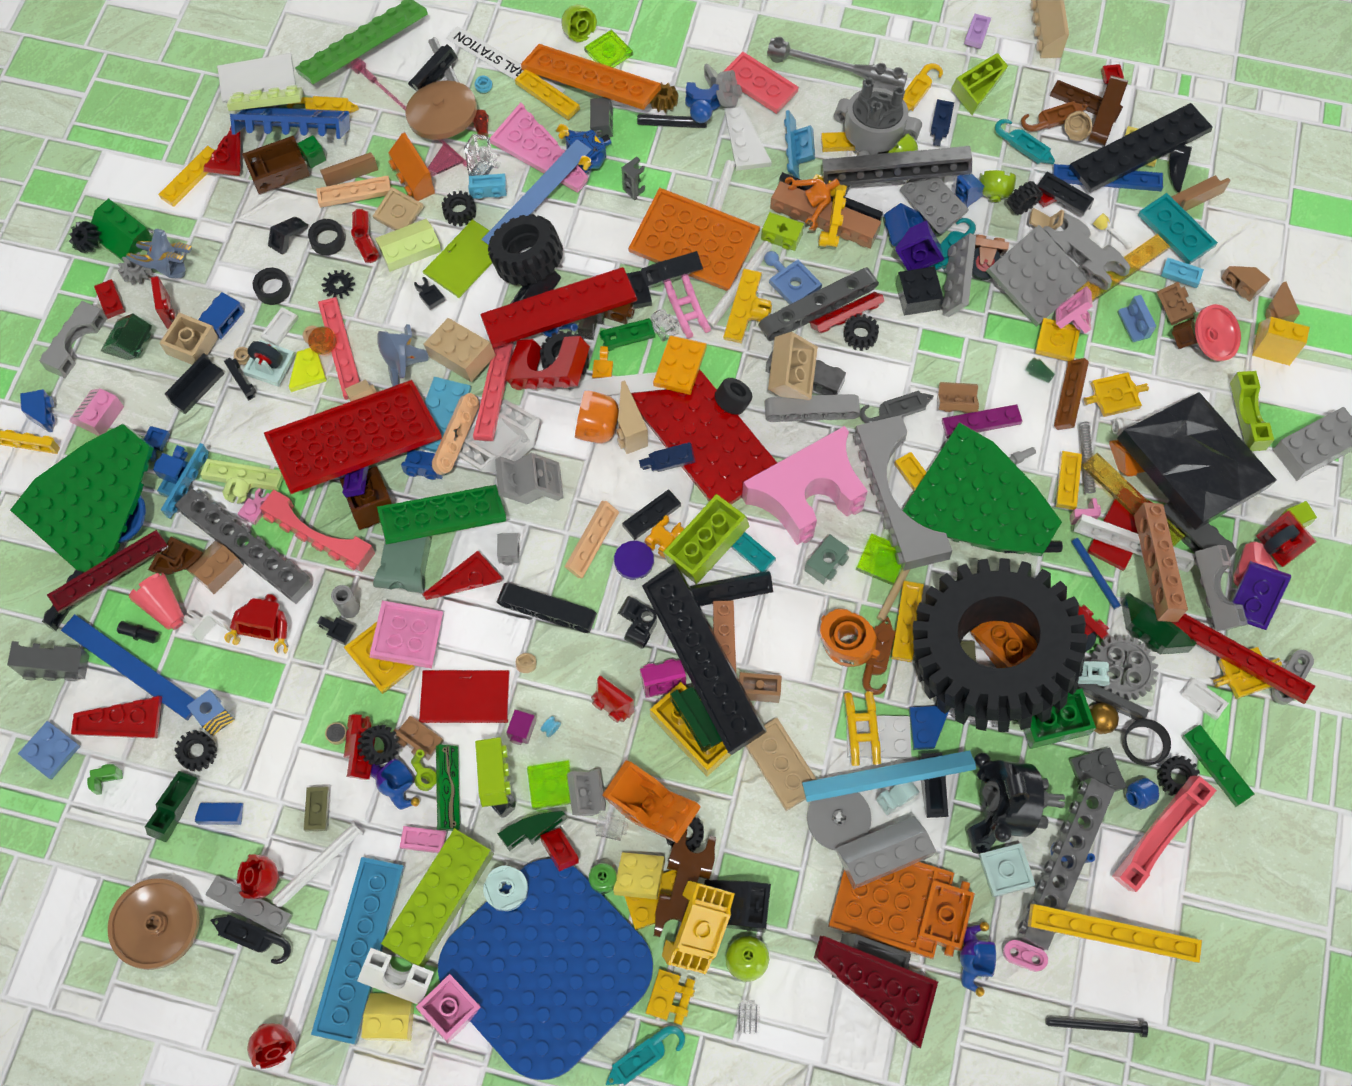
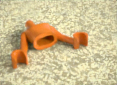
M791 177L786 178V184L792 182V185L788 187L789 190H795L797 186L813 185L805 193L814 208L818 207L812 217L806 219L805 224L813 222V225L808 230L815 231L818 227L816 219L831 202L830 191L840 185L838 179L836 178L826 184L821 179L794 180Z

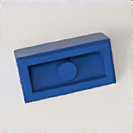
M200 803L195 816V822L198 825H241L243 803Z

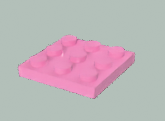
M382 600L370 658L432 669L443 611Z

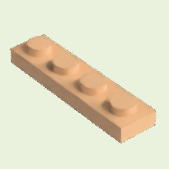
M382 176L316 188L318 204L321 208L386 196L391 189L389 176Z
M601 501L564 566L577 578L584 577L619 514V511L607 501Z

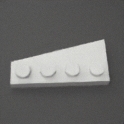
M743 106L725 108L726 123L736 171L771 167L772 162Z

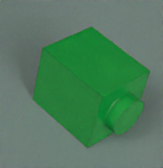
M314 135L297 143L302 157L310 168L326 161L322 146Z

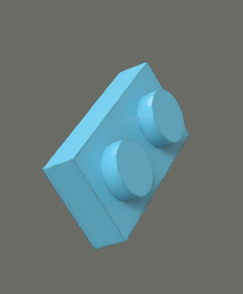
M1167 258L1161 276L1197 288L1204 269Z

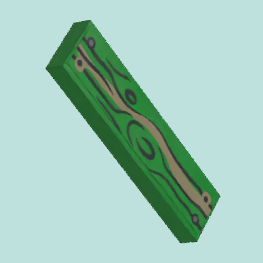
M443 744L436 746L437 830L453 831L454 828L460 830L458 746Z

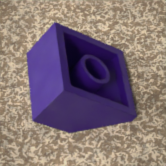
M927 220L909 228L895 247L907 270L930 267L945 260L941 245Z

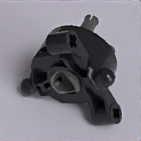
M984 752L978 753L974 761L977 768H979L977 777L982 780L979 797L985 819L967 830L971 850L976 854L984 853L990 850L996 840L1007 842L1011 836L1027 837L1036 828L1046 829L1049 822L1048 818L1042 815L1043 808L1047 806L1063 808L1065 802L1059 800H1065V795L1048 793L1046 791L1049 787L1048 779L1041 778L1038 769L1032 764L1003 760L991 761L988 754Z

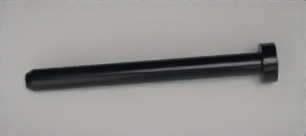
M1056 1017L1045 1019V1024L1051 1027L1139 1033L1140 1037L1144 1038L1148 1036L1147 1021L1131 1024Z

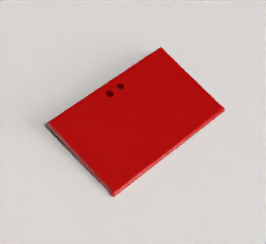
M423 670L420 716L418 721L420 723H508L510 671Z

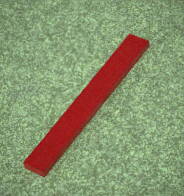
M1184 614L1177 622H1172L1183 630L1190 639H1193L1198 646L1302 704L1306 703L1315 688V685L1187 614Z

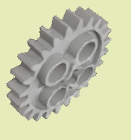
M1118 635L1116 640L1113 636H1110L1108 641L1104 639L1101 645L1098 644L1096 646V651H1093L1091 654L1094 659L1090 660L1109 663L1108 672L1116 676V679L1109 677L1110 684L1102 686L1103 689L1120 697L1124 696L1127 700H1130L1131 696L1134 700H1137L1139 695L1144 697L1147 694L1146 691L1149 692L1153 688L1151 685L1157 682L1154 677L1159 673L1154 671V669L1158 667V664L1152 663L1156 656H1149L1148 654L1151 652V649L1144 650L1145 643L1138 645V638L1132 642L1129 635L1125 640L1122 639L1121 635ZM1110 653L1116 654L1118 656V660L1113 659ZM1131 657L1136 658L1139 661V664L1134 663L1131 660ZM1092 671V673H1095V675H1098V672H1097V671ZM1129 676L1134 677L1137 683H1132L1129 680Z

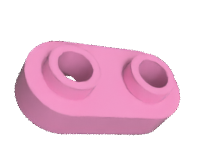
M1011 940L1003 947L1004 958L1017 966L1033 972H1039L1048 964V956L1045 951L1018 940ZM1015 949L1017 956H1012L1010 950ZM1032 957H1037L1039 963L1034 964L1032 962Z

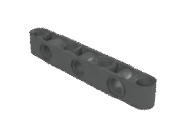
M865 267L763 318L758 326L768 341H773L775 337L792 332L810 323V321L871 292L878 286L879 282L870 269Z

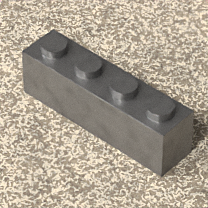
M773 350L766 362L765 372L770 373ZM816 360L812 391L822 395H838L845 382L846 372L839 367H832L821 360Z

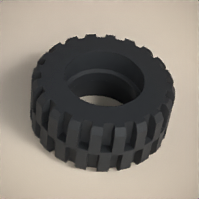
M529 214L528 216L520 215L518 218H511L507 223L504 222L499 229L497 228L494 231V236H491L489 241L488 255L500 278L513 285L520 284L525 286L528 283L535 284L540 279L544 280L548 274L551 275L554 272V268L559 266L562 259L563 245L551 221L539 215L536 217L534 214ZM531 247L527 251L521 252L522 250Z

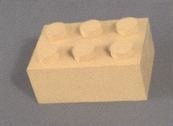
M447 318L423 344L430 358L470 382L496 356L488 340L450 318Z

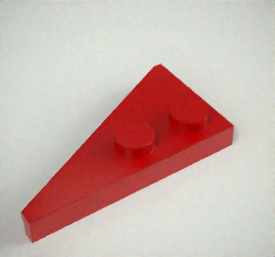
M230 127L228 134L223 137L209 161L204 164L203 172L240 176V131L237 134H232Z
M476 551L422 595L426 600L500 583L503 579L481 553Z

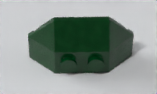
M1128 592L1121 601L1126 630L1129 631L1132 637L1144 642L1151 651L1157 652L1160 655L1189 653L1197 644L1172 622L1157 621L1155 610L1142 600L1134 597L1131 593Z

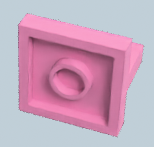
M1087 286L1056 309V324L1060 329L1072 321L1074 326L1078 330L1081 329L1085 334L1091 330V317L1087 310L1093 307L1092 293Z

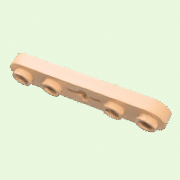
M472 393L465 394L459 399L434 455L432 468L439 475H444L452 470L477 413L479 401Z

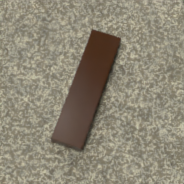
M1057 80L1050 93L1051 97L1065 103L1075 101V103L1086 104L1088 108L1085 111L1097 115L1103 99L1061 80ZM1122 105L1119 106L1114 123H1116L1123 109Z

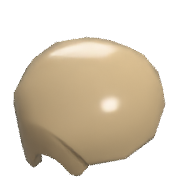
M1075 111L1065 119L1064 129L1069 138L1081 141L1090 135L1092 121L1087 113Z

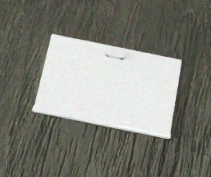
M287 53L218 65L222 102L227 103L230 97L233 96V93L236 92L251 94L253 90L267 92L270 88L278 87L279 90H283L287 86L296 85L292 54Z

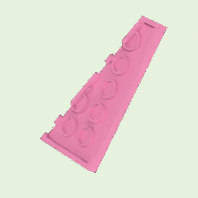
M521 102L489 138L490 143L542 173H545L565 152L549 132L525 109ZM577 165L561 181V184L578 193L588 181V175Z

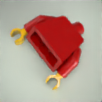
M267 594L264 600L252 598L247 604L237 609L231 621V632L226 633L224 636L225 641L230 643L231 638L234 636L232 644L238 645L240 642L239 635L275 641L278 638V642L274 645V650L278 654V647L283 645V652L286 654L288 646L284 643V639H287L288 623L284 612L280 610L277 598L272 594Z

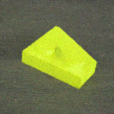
M316 346L297 351L289 383L290 391L294 392L326 382Z

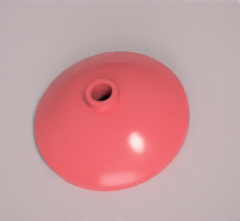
M1218 304L1209 305L1200 311L1195 323V337L1200 349L1206 356L1215 361L1231 359L1237 353L1241 342V332L1237 319L1228 308Z

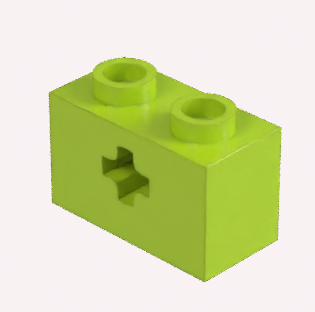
M769 212L762 228L761 240L768 241L787 250L796 251L803 235L804 223Z

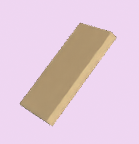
M775 718L764 725L767 731L765 734L745 747L785 811H788L806 800L802 782L817 779L778 718Z

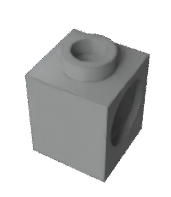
M518 533L497 534V558L499 563L508 566L519 563Z

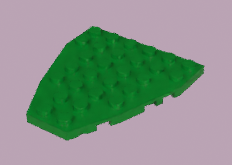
M122 423L84 443L36 477L10 511L73 568L84 573L118 551L120 547L118 541L122 532L127 530L125 524L129 514L133 515L144 486L141 483L144 472L148 471L149 459L154 448L131 428Z
M961 423L957 425L902 510L918 524L937 532L946 533L947 538L953 539L954 542L959 543V541L971 543V546L996 552L1014 551L1016 554L1024 555L1028 553L1033 556L1043 555L1062 523L1035 484L993 441Z

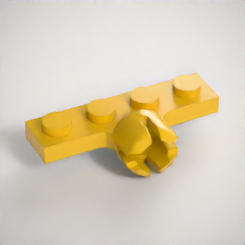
M743 269L723 336L724 340L742 344L749 321H761L771 313V301L756 296L762 272Z

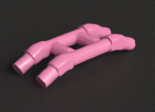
M689 276L681 277L687 296L677 299L671 281L664 282L668 299L680 323L681 330L686 337H693L687 321L696 318L704 332H710L711 327L703 314ZM691 303L694 311L683 314L680 306Z

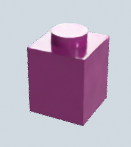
M514 710L506 732L510 742L517 745L529 743L536 724L535 715Z

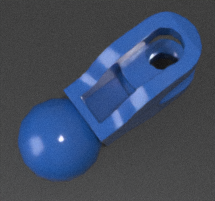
M687 82L685 104L690 107V115L695 122H707L712 116V110L720 107L716 90H719V84H713L712 88L700 89L696 87L694 82Z

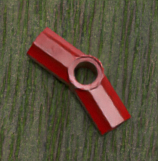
M356 209L352 212L351 235L365 263H372L380 255L369 236V213L363 209Z

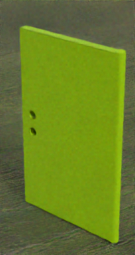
M472 219L422 271L423 274L457 298H460L492 264L488 255V244L481 240L490 230Z

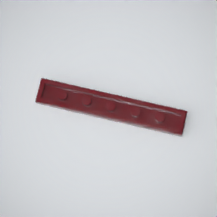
M156 529L50 592L47 596L58 613L152 558L157 553L167 549L168 545Z

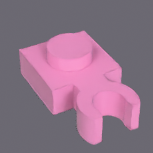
M260 488L255 492V499L248 498L237 513L240 518L255 526L263 516L260 507L270 495L267 493L265 497L260 498L263 494Z

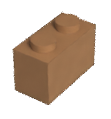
M740 672L739 680L750 701L779 703L781 675Z

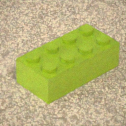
M716 494L664 550L663 553L667 562L671 565L675 563L682 574L695 584H698L750 527L747 516Z

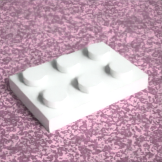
M846 716L847 758H851L848 722ZM877 716L881 759H911L910 716ZM869 721L856 722L857 734L870 733ZM871 741L859 742L860 758L872 759Z

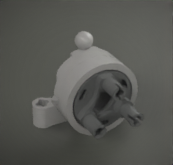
M866 78L863 80L862 90L855 93L850 100L847 98L839 100L834 112V118L840 123H845L846 137L859 152L857 156L878 154V152L889 151L908 133L915 141L918 139L922 128V121L916 117L908 116V107L903 100L905 94L903 87L896 86L894 92L883 88H873L874 80Z

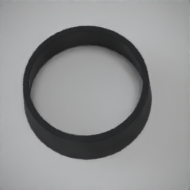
M1140 719L1133 722L1127 728L1123 738V749L1128 758L1134 763L1150 766L1163 761L1169 755L1171 738L1168 731L1160 723L1151 719ZM1146 727L1159 735L1163 744V751L1158 760L1155 762H1145L1136 758L1131 753L1127 745V734L1132 729Z

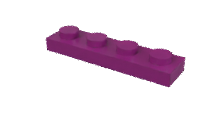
M1015 404L942 418L941 422L946 438H950L959 423L978 433L1021 425L1023 420L1018 405Z

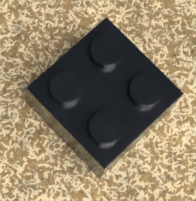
M935 266L898 272L895 285L904 316L941 310L944 297Z

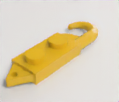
M930 63L925 65L906 88L903 100L908 107V111H914L931 88L932 79L927 73L931 69H935L939 72L938 77H942L943 70L938 64Z
M302 97L301 102L287 105V108L292 109L295 104H305L306 109L349 111V114L359 110L358 106L350 102L348 98Z

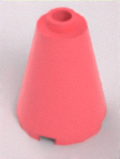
M156 573L139 583V590L135 591L133 589L130 592L129 599L166 629L176 630L183 625L184 614L164 573H161V575Z

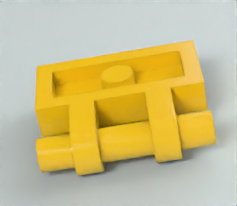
M659 969L646 1014L667 1021L671 1012L676 1014L673 1023L682 1025L684 1017H687L689 1012L687 1008L690 998L694 996L695 980L687 978L685 987L678 984L681 976ZM676 993L682 994L679 1006L672 1005Z

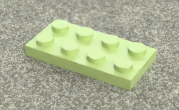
M291 85L283 90H279L276 87L268 89L269 91L262 92L261 90H253L251 94L236 92L233 93V96L227 102L228 111L301 102L303 97L302 87L297 88V85Z

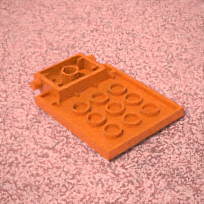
M921 862L854 890L844 870L828 927L850 934H857L932 960L934 959L936 947L939 945L946 947L944 955L953 957L954 950H962L975 893L969 891V882L962 881L960 888L952 886L953 872Z

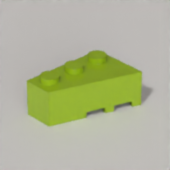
M996 53L956 78L951 90L972 116L1002 78L1008 65Z
M501 737L475 741L478 791L482 807L508 804L511 786L510 781H507V776H510L509 765L506 763V758H508L507 745L502 744Z

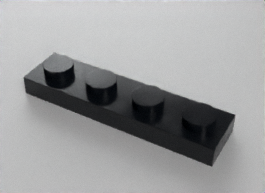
M770 571L690 586L699 606L713 604V601H731L773 593Z

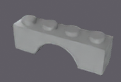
M81 301L74 309L68 321L64 323L58 335L53 338L51 345L43 352L39 360L43 367L49 372L66 378L76 364L71 357L73 343L85 334H97L107 320L103 311L98 307Z
M1217 545L1196 551L1195 563L1200 569L1202 576L1200 577V582L1206 591V604L1211 609L1213 627L1216 628V631H1225L1248 625L1243 605L1229 601L1221 589L1222 575L1231 566L1226 545Z

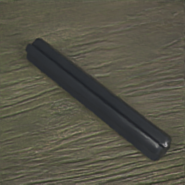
M638 114L637 116L638 125L707 128V122H695L691 116Z

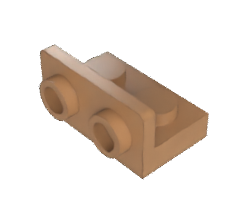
M1176 282L1156 291L1171 325H1175L1188 318L1195 320L1193 313H1196L1193 303H1188L1186 300L1189 295L1185 286L1180 287L1179 282Z
M412 716L408 717L399 730H394L397 733L394 736L396 738L399 737V741L396 743L400 744L403 748L407 745L412 749L411 753L415 755L417 750H423V758L427 761L436 752V746L444 742L440 736Z

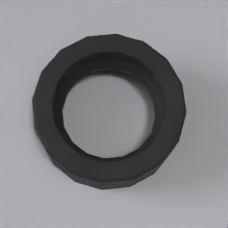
M333 219L318 220L308 230L311 247L318 254L328 256L336 254L345 244L342 227ZM323 231L337 232V237L330 243L321 244L316 241L317 236Z
M265 268L259 271L252 281L256 296L264 304H279L289 296L291 291V285L285 272L278 268ZM278 279L282 281L281 288L274 293H263L261 291L262 285L268 280Z

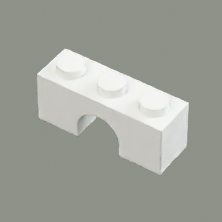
M370 948L357 981L419 1004L424 999L434 972L415 964L407 972L397 971L390 964L391 955Z

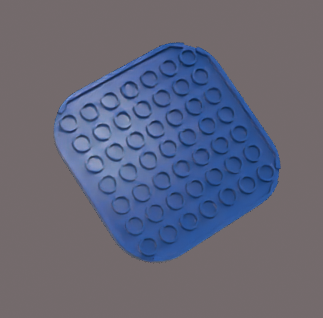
M542 859L534 861L519 870L527 880L528 892L526 900L518 908L511 911H498L488 902L484 903L448 938L441 950L438 961L440 983L450 974L481 1007L470 1020L473 1026L513 1070L533 1080H551L569 1072L642 999L650 986L653 974L652 955L645 940L602 894L595 892L591 888L589 881L574 866L558 871L552 859ZM504 884L500 892L510 893L509 890L512 888V885Z

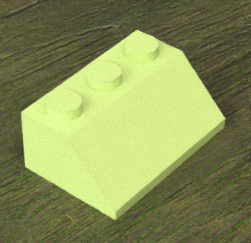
M427 219L375 238L389 272L441 252L438 238Z

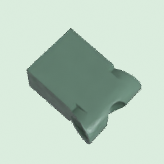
M429 536L387 545L384 542L381 566L376 572L373 586L384 589L403 588L408 592L424 593V575L431 547Z

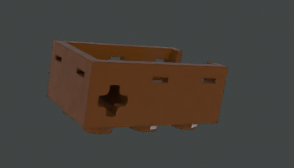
M294 135L242 153L258 194L310 176Z

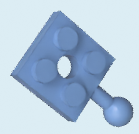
M769 251L765 254V263L769 266H774L779 271V273L769 279V283L789 305L822 288V283L799 259L785 268L779 261V256L776 252ZM798 281L800 282V285L793 286L791 285V282Z

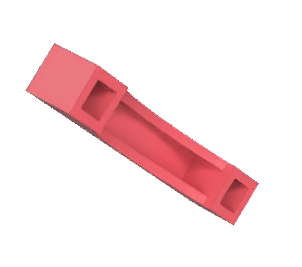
M273 489L260 507L263 513L262 517L266 521L279 524V527L287 533L290 531L295 533L299 540L302 542L307 540L312 543V547L320 552L322 550L326 551L333 560L338 561L340 559L345 562L344 565L353 571L357 569L360 572L364 570L375 554L372 545L356 536L353 539H337L312 530L293 513L294 505L290 498Z
M1190 776L1112 877L1128 891L1137 892L1150 876L1154 864L1170 841L1187 821L1206 805L1217 790L1202 777Z

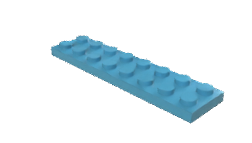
M361 857L311 1035L354 1045L357 1044L363 1022V1014L372 989L371 986L360 983L357 980L370 948L382 952L383 945L381 943L388 931L405 868L403 865Z

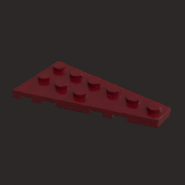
M820 936L814 959L912 1045L921 1049L938 981L826 936Z

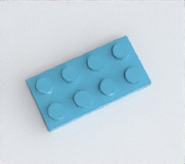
M434 377L424 403L438 427L441 437H443L461 396L471 392V385ZM442 439L418 447V449L436 453Z

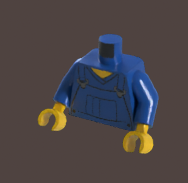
M559 124L556 132H560L558 135L560 139L566 138L567 149L576 140L592 149L586 156H581L578 166L585 173L591 169H599L606 158L605 147L611 144L610 137L606 134L599 138L593 130L572 131L566 125Z

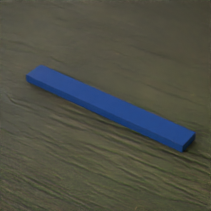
M75 614L61 629L67 636L153 697L161 696L162 703L188 721L193 715L187 705L193 702L194 698Z

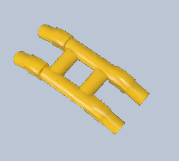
M871 691L865 693L867 713H855L852 693L844 694L852 766L860 765L859 742L871 741L873 765L881 764L876 704L873 692ZM869 721L870 733L857 734L856 722Z

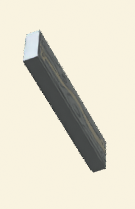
M1078 684L1077 689L1082 688L1085 697L1098 703H1107L1113 706L1117 712L1136 721L1145 719L1148 715V709L1095 684Z

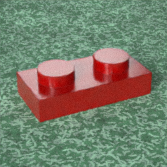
M112 279L94 286L107 319L125 313Z
M560 828L540 835L541 842L558 871L579 863V857Z

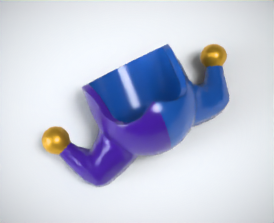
M394 758L383 767L375 764L371 766L370 775L375 779L377 789L381 794L388 796L398 809L403 810L410 806L417 807L420 801L416 797H413L411 800H405L404 792L412 786L414 777L403 762Z
M987 922L967 927L963 942L964 946L960 952V963L963 967L961 974L962 986L975 992L978 997H982L985 990L982 987H977L974 980L978 976L993 977L996 967L995 943L978 940L976 937V933L979 931H987L989 929Z

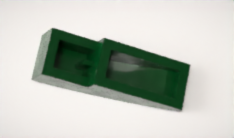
M181 771L177 772L155 804L156 810L145 825L148 836L163 842L168 841L190 801L198 778Z
M563 811L537 814L513 823L497 834L507 849L511 851L525 839H528L533 845L541 839L540 835L550 832L567 818Z

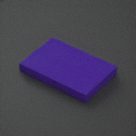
M1250 561L1231 602L1243 605L1249 625L1267 630L1291 580V574Z

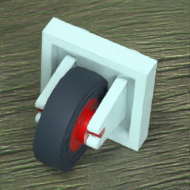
M262 340L253 341L247 350L250 358L243 369V373L246 376L279 387L296 355L294 351Z

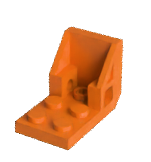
M627 760L602 794L625 818L675 843H678L701 808L697 802L668 791L658 780Z

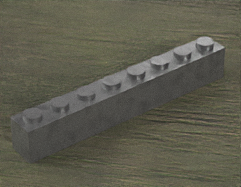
M970 146L822 159L823 178L826 184H828V181H833L836 178L841 185L972 174Z

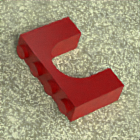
M581 336L564 337L559 355L554 363L544 370L537 371L541 357L540 349L542 348L534 339L517 340L505 380L516 390L578 387L590 346Z

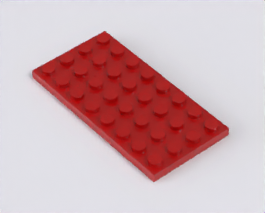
M700 369L691 395L667 389L631 393L643 420L666 448L688 442L692 444L696 463L681 467L708 501L717 494L732 505L742 498L744 481L777 464V461L738 415L726 412L717 404L714 396L717 389Z
M413 380L264 432L265 439L290 494L442 439L441 433Z

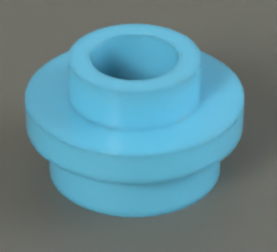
M485 75L479 76L475 81V89L478 92L486 93L492 89V81Z

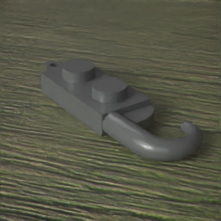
M918 390L884 401L879 407V416L873 418L865 415L866 409L870 407L865 405L860 410V418L864 423H870L902 415V417L926 410L934 395L920 393Z

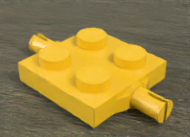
M1129 372L1092 380L1090 385L1094 395L1084 397L1083 401L1085 405L1097 403L1103 417L1140 409L1142 404L1139 399V393L1149 391V386H1147V383L1136 386L1131 380Z
M1258 647L1250 649L1262 656ZM1279 658L1270 660L1275 664L1282 666V662ZM1223 659L1218 661L1223 671V676L1213 679L1215 687L1228 684L1236 699L1272 687Z

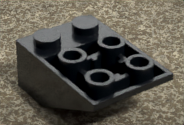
M704 881V885L735 894L730 909L731 916L726 928L765 933L771 884L751 881Z

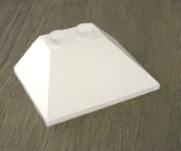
M504 399L501 404L494 440H474V426L467 433L458 457L482 472H496V458L501 456L516 461L534 447L540 420L538 417Z

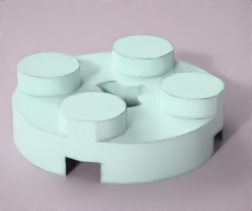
M507 865L499 866L488 874L483 886V892L487 902L496 910L511 911L518 908L526 900L528 883L524 874L516 868ZM503 883L512 885V888L509 890L510 893L500 892V889L503 888Z

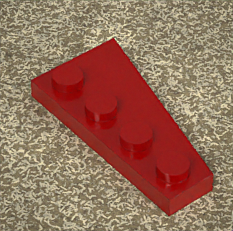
M156 696L151 699H141L131 703L74 713L71 734L157 739L162 697Z

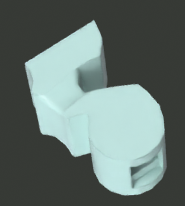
M913 782L895 785L890 792L888 790L882 792L876 801L888 816L897 807H901L920 792Z

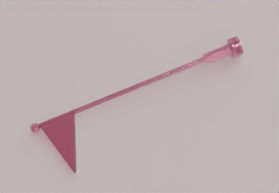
M356 58L352 61L350 67L356 74L362 73L371 83L379 86L406 111V106L380 84L377 78L365 68L366 63L361 58ZM440 139L438 141L443 146L428 166L431 177L461 163H463V166L468 167L470 162L460 156L443 139Z

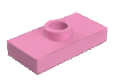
M403 826L400 849L439 853L446 841L447 832Z

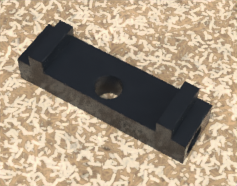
M236 358L224 360L226 367L247 400L255 398L254 394L257 392L252 383L248 385L239 372L238 368H240V365Z

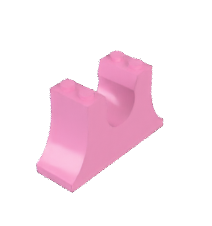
M843 426L744 481L742 499L745 504L760 507L775 516L786 528L797 545L802 542H809L814 536L817 519L813 508L806 501L810 496L821 494L830 497L835 502L837 509L846 516L856 515L861 512L868 491L853 471L848 460L846 443L849 431Z

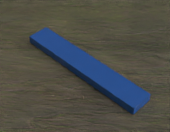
M1053 165V175L1069 184L1083 185L1070 170V165ZM1133 171L1103 187L1161 192L1163 189V173Z

